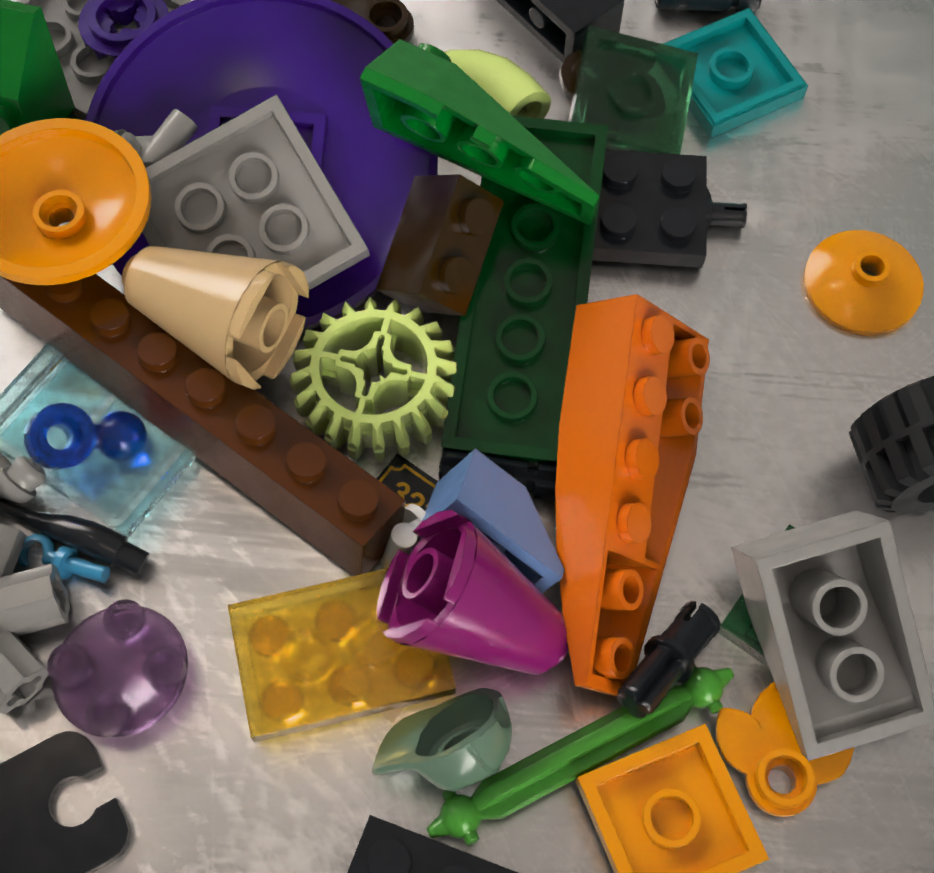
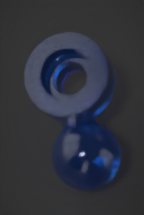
M56 403L41 409L30 418L24 431V444L29 456L40 466L51 470H64L85 461L93 449H99L104 456L111 460L128 461L138 456L147 442L146 427L142 420L133 413L115 411L103 417L98 424H93V421L84 410L68 403ZM51 427L61 429L66 435L67 442L62 450L55 449L48 443L47 433Z

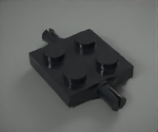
M606 150L592 260L702 268L707 255V232L710 225L744 228L747 219V203L712 202L711 194L707 188V156Z

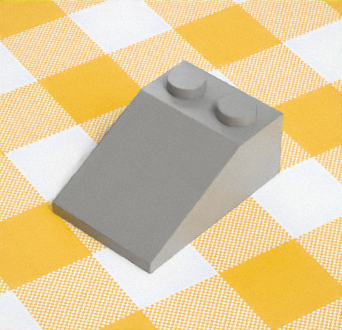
M855 510L731 547L748 614L801 753L808 761L934 723V695L890 520Z

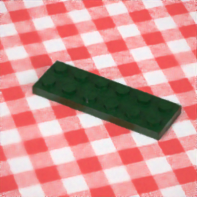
M513 116L600 196L609 125ZM481 177L480 187L504 200L466 315L460 316L454 355L457 372L451 375L450 382L455 386L453 397H448L446 408L448 415L444 421L441 452L443 453L444 450H455L471 453L476 448L484 455L529 460L528 465L538 466V462L557 464L559 422L576 305L585 304L588 301L599 201L596 215L589 226Z

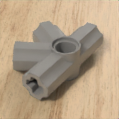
M0 522V713L7 714L12 709L26 704L43 688L46 677L50 674L46 666L18 636L68 623L70 605L67 589L58 568L51 563L12 574L26 539V534L20 529Z

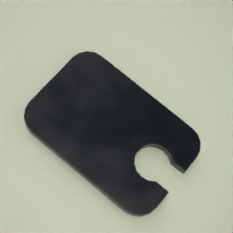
M65 731L40 742L0 764V873H94L114 862L125 852L130 842L131 829L119 799L114 798L97 807L87 821L74 827L59 824L53 815V798L59 787L67 781L76 778L87 779L105 769L96 747L86 736L78 732Z

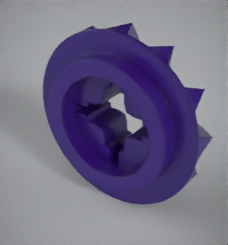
M88 0L79 15L78 28L84 45L90 47L99 60L109 56L116 59L137 35L153 22L169 13L164 0ZM133 20L135 21L137 29L123 28L119 33L117 32L115 24L120 23L127 26Z

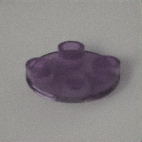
M124 599L112 603L107 609L89 616L69 633L62 645L56 647L50 654L47 662V671L52 678L55 701L62 714L70 723L83 732L94 736L120 738L148 729L160 721L173 708L186 683L188 653L180 632L169 619L155 610L140 606L135 601Z

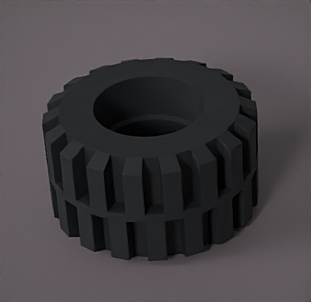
M931 376L885 396L863 412L850 427V439L875 505L879 510L893 513H918L934 510V376Z

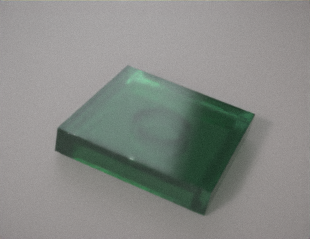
M589 26L584 37L569 121L609 125L606 150L680 154L698 53Z

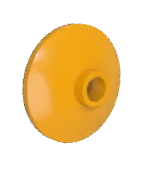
M849 230L836 233L824 239L812 251L804 270V288L816 312L836 328L856 335L877 336L901 328L914 316L923 298V276L913 256L898 242L872 231ZM862 269L869 270L876 276L867 275Z

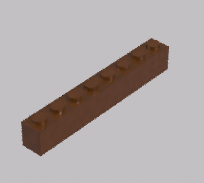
M97 274L78 281L57 285L24 284L0 276V308L358 580L361 581L382 558L393 527L398 523H403L406 500L256 390L235 384L131 306L123 293Z

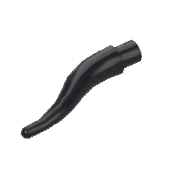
M0 498V513L41 534L77 549L110 567L116 565L138 576L150 555L149 552L127 542V537L97 522L71 515L39 512L12 504Z

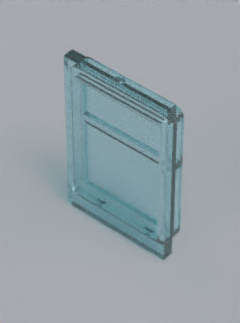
M49 341L0 394V452L12 461L20 456L33 459L44 469L46 474L44 483L106 527L129 538L143 520L151 514L154 507L186 469L192 465V462L197 458L196 451L180 439L176 442L67 359L68 354Z

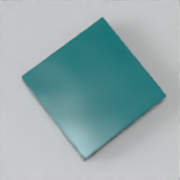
M750 8L658 45L655 49L656 64L709 139L803 99L808 88L807 83Z

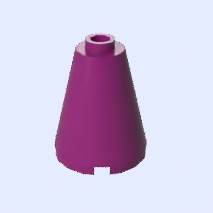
M453 510L436 512L414 529L413 533L422 537V539L408 555L399 549L392 559L381 584L376 608L377 619L388 624V630L382 631L387 638L402 645L532 675L545 673L550 668L557 666L566 656L568 643L563 613L468 518Z

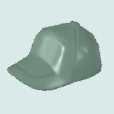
M480 688L403 718L389 730L383 739L372 766V774L380 775L404 770H415L439 789L452 792L479 782L490 775H495L510 750L512 723L503 696L496 690Z

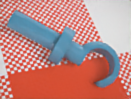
M44 534L27 536L18 557V563L21 566H28V551L34 544L41 543L44 550L42 564H54L58 568L63 580L75 574L105 583L110 576L109 567L80 559L78 551L72 547L62 546L56 551L53 541Z

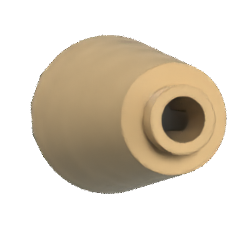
M148 246L127 261L122 273L125 298L131 306L235 384L243 385L252 390L261 388L256 381L262 376L274 379L281 373L294 353L304 329L306 317L297 314L296 310L298 295L309 298V285L305 273L295 265L285 261Z

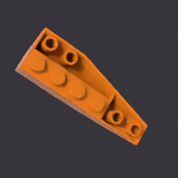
M638 294L576 305L559 422L555 482L556 551L564 567L563 577L559 582L562 613L566 625V637L575 686L617 697L618 689L638 664L696 457L698 433L703 424L701 406L705 373L710 363L708 338Z

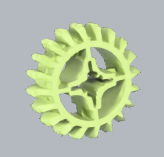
M369 297L365 304V310L355 312L354 308L345 301L341 309L342 318L337 320L323 313L320 320L322 332L306 330L303 337L305 349L295 350L293 363L297 371L291 373L290 385L292 392L297 395L296 399H294L297 414L301 417H308L306 420L307 428L317 436L325 434V442L335 449L348 442L349 457L355 461L362 455L365 448H373L375 460L381 463L386 457V448L396 446L398 453L406 458L410 453L409 439L414 438L428 446L432 440V429L430 426L444 428V421L448 415V410L446 409L448 397H453L455 386L450 383L451 375L457 372L456 362H452L454 360V347L450 340H442V328L438 325L437 321L424 325V315L419 307H416L404 316L401 313V304L398 303L396 298L388 305L386 310L377 309L376 302ZM394 349L400 350L412 357L420 365L424 373L412 371L411 364L397 360L394 357ZM382 365L384 367L385 378L380 375ZM379 376L380 381L371 382V377ZM365 380L371 383L368 394ZM326 384L338 386L340 393L354 397L356 411L348 410L334 401L326 391ZM400 407L394 411L383 413L389 408Z

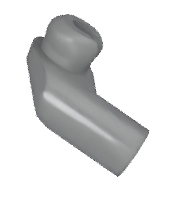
M173 109L152 136H134L124 129L114 132L131 144L142 159L145 168L184 147L196 132L198 126L184 113Z
M0 452V497L19 503L29 502L37 494L35 489L45 481L46 474L44 469L36 461L25 456L17 457L11 464Z

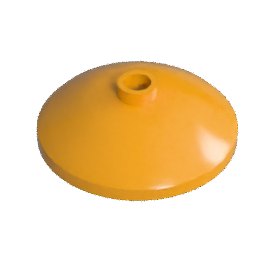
M70 118L34 121L15 127L0 135L1 277L31 285H57L78 281L112 265L133 246L148 220L152 195L149 177L143 161L129 142L102 125ZM64 222H69V223L66 224V225L59 226L60 224H62V223H64Z

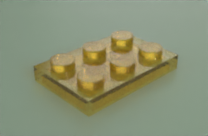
M388 568L228 605L250 737L254 742L456 694V686L448 655L396 643L387 638L382 632L388 630V624L377 619L376 608L381 584Z

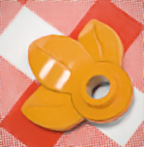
M775 682L771 683L759 694L752 706L751 714L734 708H722L718 712L716 742L724 760L745 775V784L750 798L761 810L770 815L790 817L802 812L815 798L817 786L841 777L851 762L854 747L810 761L802 755ZM771 770H781L789 777L791 787L787 794H780L771 788L768 781Z

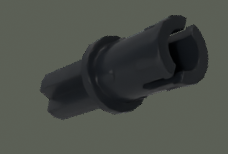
M696 601L686 602L670 626L661 635L651 637L645 644V657L618 689L617 693L619 703L626 707L632 716L641 719L647 714L653 713L677 682L687 681L694 673L696 657L721 628L718 616L707 605L701 603L698 607L699 609L691 617V614L697 608Z

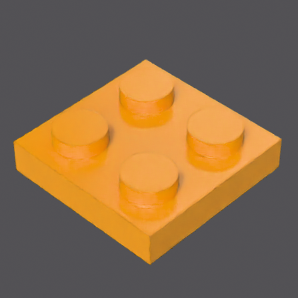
M706 724L578 776L575 781L614 873H740L769 860Z

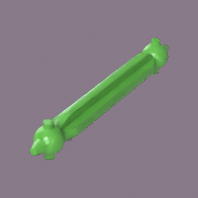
M695 665L694 673L687 681L682 682V685H674L653 713L647 714L644 718L640 719L632 716L628 709L622 706L497 772L495 775L484 779L471 797L457 795L456 791H444L442 797L445 802L440 809L439 816L426 828L430 837L436 838L449 835L458 839L464 838L468 846L472 845L480 839L476 831L481 824V819H503L574 781L578 776L602 766L682 723L693 706L708 708L711 714L718 713L723 708L719 701L723 694V688L733 679V671L731 668L712 670Z

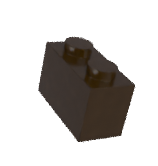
M460 174L415 176L376 290L389 297L396 298V300L414 309L419 307L421 312L465 316L504 200Z

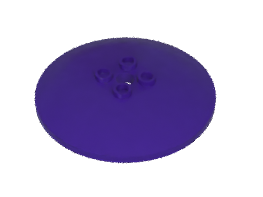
M194 0L188 2L146 27L124 48L102 78L85 118V121L102 125L112 131L124 129L134 136H152L172 110L177 109L198 126L196 132L186 143L188 145L277 95L370 253V256L309 290V298L301 295L298 296L296 313L306 317L303 331L321 326L320 320L323 313L335 319L342 316L341 309L345 301L356 309L366 302L369 297H373L378 292L376 287L414 177L438 175V156L374 128L372 125L360 76L365 67L391 47L393 43L365 18L331 0ZM143 233L140 234L133 246L112 264L121 276L127 261L133 255L138 254L143 248L150 246Z

